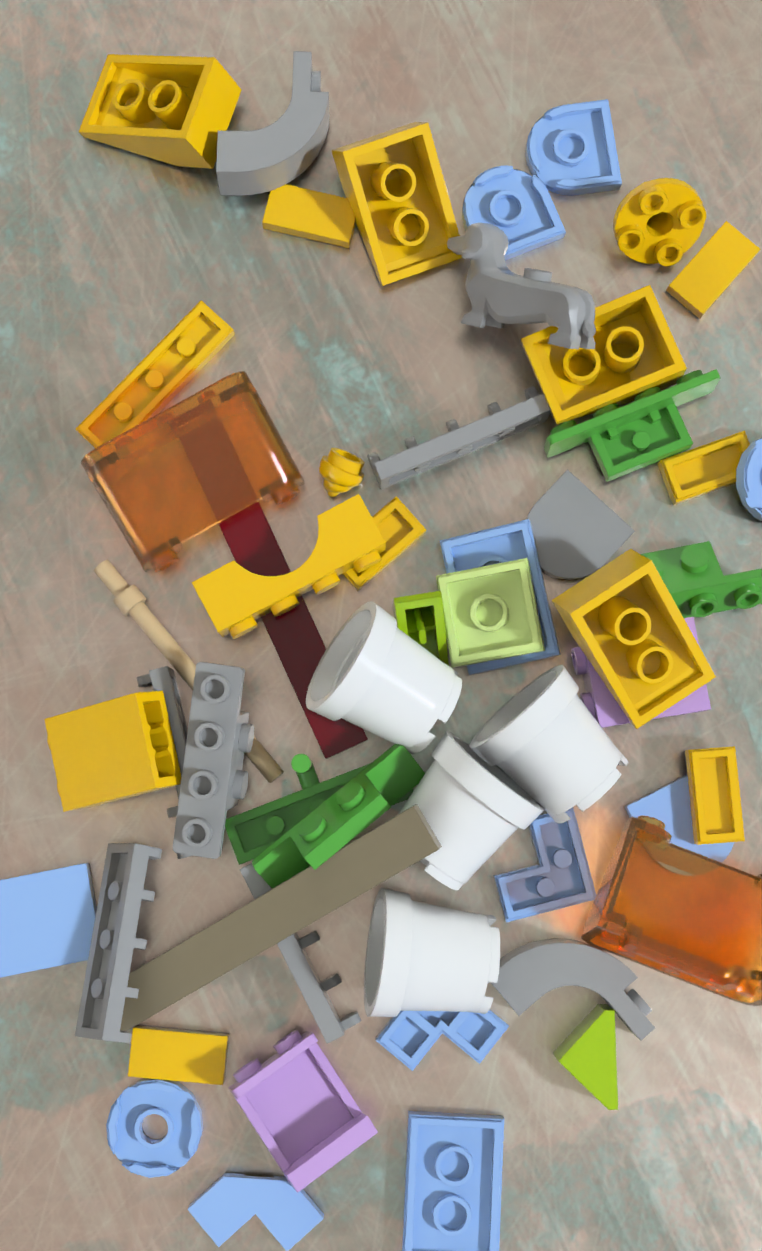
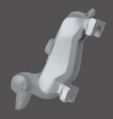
M481 222L471 224L467 227L465 235L448 239V249L458 255H462V258L470 260L465 284L466 292L472 304V311L464 314L461 320L462 324L485 328V325L504 328L505 324L548 323L549 326H556L558 328L556 333L550 334L548 344L569 349H579V347L595 349L596 343L593 337L596 333L594 324L595 303L587 291L578 287L551 282L552 272L525 268L523 276L511 272L505 263L504 256L508 249V238L504 231L492 224Z

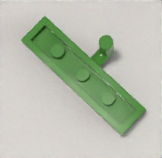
M305 754L295 755L291 765L293 770L296 771L302 790L226 819L225 828L239 865L255 859L370 764L320 783L311 759ZM413 789L393 805L408 800L413 793Z

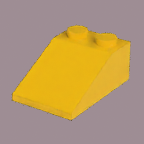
M108 54L79 133L85 138L171 165L213 169L217 159L218 130L227 131L242 89L215 57Z
M413 122L331 150L345 197L348 198L356 217L355 222L381 286L462 258V255L454 253L447 246L449 238L460 235L428 122Z
M650 285L595 307L594 324L596 333L593 336L596 343L595 349L580 347L579 349H569L548 344L550 334L556 333L558 330L556 326L547 327L521 338L522 346L556 424L593 414L600 408L616 403L619 406L635 401L634 398L641 392L653 387H660V390L675 385L676 381L684 375L687 367Z
M629 549L552 599L571 635L636 729L716 677L652 560L632 549Z

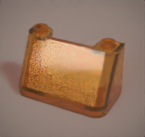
M245 371L236 372L222 378L100 445L81 460V465L145 572L154 569L157 573L173 566L180 560L177 553L183 549L182 543L261 499L264 502L274 500L276 505L286 503L300 493L298 487L305 484L303 476Z
M641 815L638 818L632 816L626 821L587 917L581 939L604 951L727 999L746 1005L762 1006V874L754 876L670 843L672 836L664 830L665 824L662 821L649 816Z

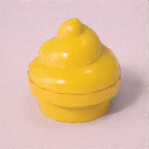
M331 448L328 456L322 457L319 467V473L324 478L323 486L328 491V495L336 497L339 493L348 492L352 487L358 486L364 477V473L361 470L365 462L348 451Z

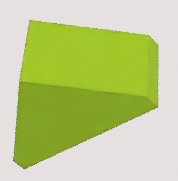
M441 591L394 598L393 612L397 628L449 666Z
M597 1004L553 1052V1055L608 1110H618L615 1010L608 1004Z

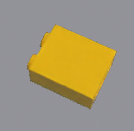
M163 691L136 692L44 719L48 735L47 742L51 750L57 778V791L61 798L63 812L93 807L181 784L182 776Z

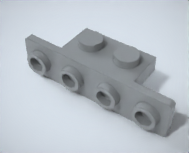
M198 662L196 664L173 841V851L175 853L212 859L220 857L222 854L227 810L238 805V799L243 800L246 795L248 772L242 771L244 752L249 753L253 745L254 725L248 724L250 712L240 711L245 670L242 667L209 662Z

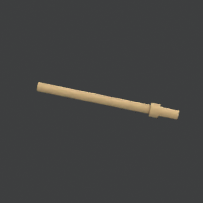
M108 559L100 563L94 569V572L116 597L113 601L124 616L130 615L193 690L196 665L145 605L147 599L136 585L130 586ZM254 736L251 751L244 753L265 779L272 783L284 771Z

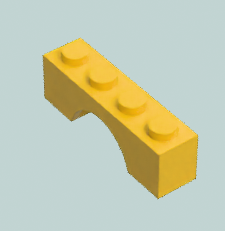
M359 494L317 516V543L310 557L296 570L280 576H261L251 573L233 560L191 582L217 632L222 637L231 634L233 639L239 638L258 627L256 619L271 611L275 617L280 616L299 605L297 597L312 589L316 595L321 594L341 582L338 577L340 574L354 567L357 573L382 560L379 554L385 551L386 542Z

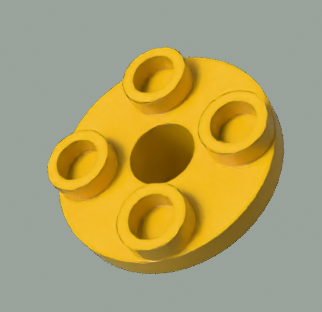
M659 178L646 181L630 191L620 202L613 219L614 236L620 250L629 258L641 263H659L662 266H671L679 262L683 253L690 249L699 238L706 220V210L696 190L684 181L673 178Z

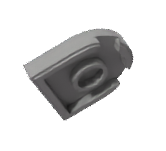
M568 469L536 502L526 518L531 521L542 572L557 579L574 580L588 577L600 569L635 532Z

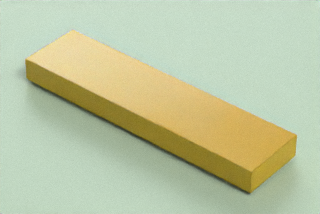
M200 300L76 427V431L111 463L235 335L234 330Z

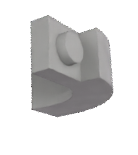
M293 51L292 97L287 110L276 122L265 128L253 131L218 130L216 174L220 195H254L274 190L302 174L318 156L329 128V92H321V71L312 70V52Z
M553 938L520 946L500 959L497 983H491L518 1016L540 997L553 989L562 986H581L597 992L615 1010L617 1016L640 1041L655 1029L646 1017L652 1011L648 1004L633 988L627 994L624 991L638 977L621 961L604 950L578 940Z

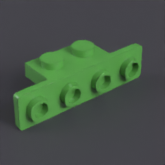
M717 369L705 374L701 370H696L679 378L676 381L677 385L662 391L660 387L647 389L634 398L635 402L620 408L616 403L604 406L593 413L592 419L576 424L575 420L564 422L554 427L550 431L551 435L546 438L544 446L546 456L549 458L589 442L606 482L686 451L691 448L693 441L679 414L677 406L712 393L721 377Z
M710 541L641 554L652 560L683 618L706 617L716 612L737 608L748 609L762 604V569L724 576Z
M394 744L252 861L254 869L272 889L310 866L316 870L389 810L394 803L418 785L425 772L403 745Z

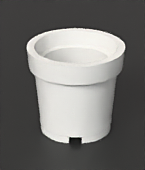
M370 601L358 608L349 617L329 644L309 684L306 695V707L332 721L342 718L387 741L403 745L409 753L416 754L426 748L436 737L429 730L437 719L444 723L449 719L461 692L462 679L456 676L459 674L457 671L453 670V668L442 662L397 628V622L393 616L376 603Z
M563 665L555 666L546 671L512 697L483 725L469 746L489 766L498 765L543 807L558 824L571 819L565 812L575 805L583 812L599 800L622 775L616 766H627L628 760L613 744L577 695L579 686Z
M446 731L431 753L435 760L398 814L415 804L418 805L442 846L436 852L420 860L427 866L424 871L447 887L459 890L518 828L525 830L544 809L497 765L489 766L469 747L470 744L455 734Z
M381 888L375 899L366 948L364 970V1006L366 1015L368 1017H396L400 1011H449L486 1014L490 1010L494 997L485 996L487 984L489 982L497 983L500 966V931L497 927H490L497 920L496 917L412 901L408 893Z

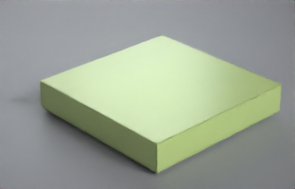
M527 558L436 576L438 591H441L445 631L451 667L456 668L545 651L530 564Z

